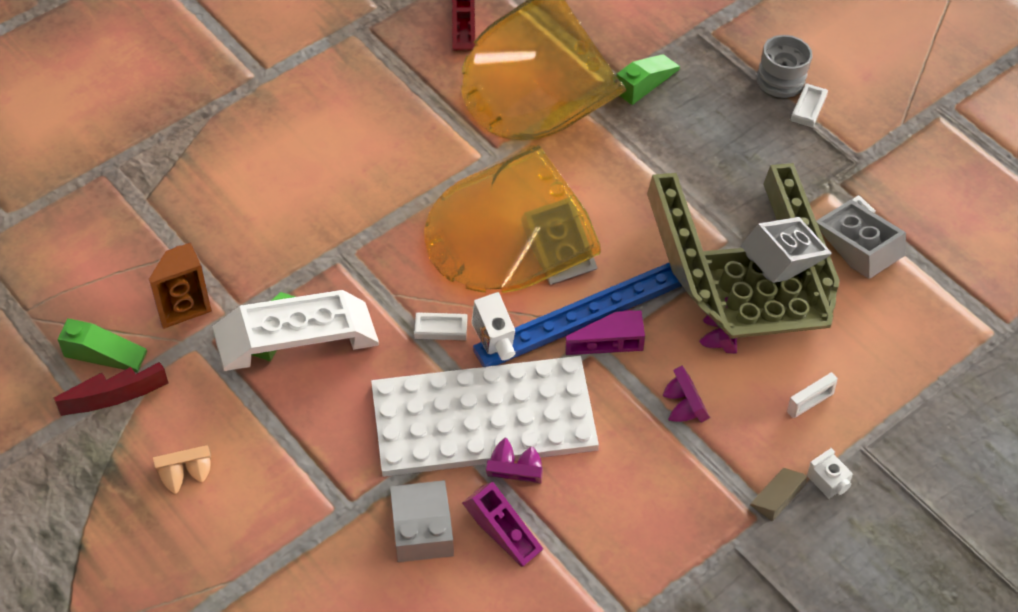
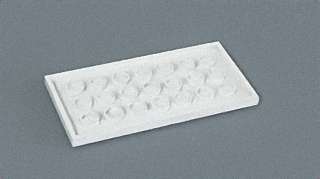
M581 356L371 380L382 477L487 464V460H490L493 450L503 438H507L513 448L514 461L519 460L522 453L531 446L535 448L540 458L598 451L599 449Z

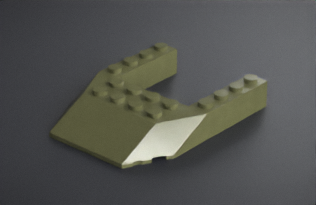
M794 163L770 165L763 185L776 219L783 220L800 217L826 246ZM677 173L652 175L647 196L672 272L689 296L730 338L831 328L840 280L830 256L788 280L773 283L765 278L760 267L747 257L743 248L703 251Z

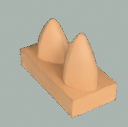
M208 445L153 457L155 468L162 482L174 494L178 493L183 481V466H186L193 478L203 482L209 473L210 460H212Z

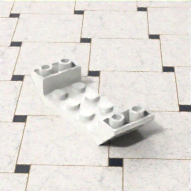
M344 290L242 305L212 326L224 371L250 367L251 354L347 338H350L353 350L379 345L366 303Z

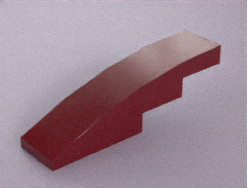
M452 0L453 51H476L475 0Z
M158 362L137 374L130 367L109 379H106L101 372L55 396L53 399L61 416L115 406L146 395L169 383L164 367Z

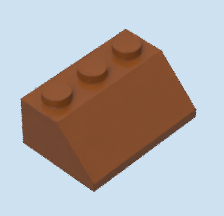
M191 242L165 251L149 278L163 329L212 312L202 266Z

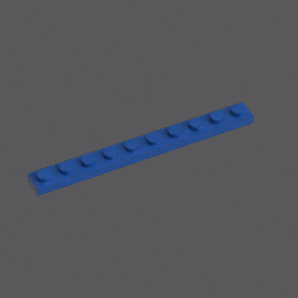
M666 263L515 327L512 345L515 355L508 360H501L498 352L488 354L482 342L473 345V352L483 367L497 366L565 337L614 312L628 310L677 289L682 285L673 274L670 263Z

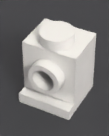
M832 448L811 461L807 473L808 478L828 499L837 493L839 495L845 493L851 486L850 481L853 475L834 455L835 451Z

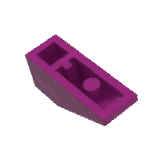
M642 310L614 312L567 335L565 354L580 355L644 351L645 331Z
M494 482L480 487L462 502L477 524L521 567L526 565L544 549Z

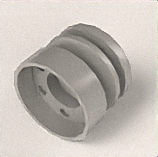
M778 35L768 39L763 47L761 62L757 71V83L760 88L767 94L781 98L793 97L801 93L805 86L807 72L812 60V50L809 45L802 39L790 35Z

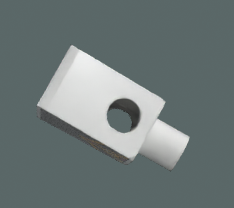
M499 292L474 300L471 323L488 354L498 352L501 360L512 358L515 355L512 346L515 329Z

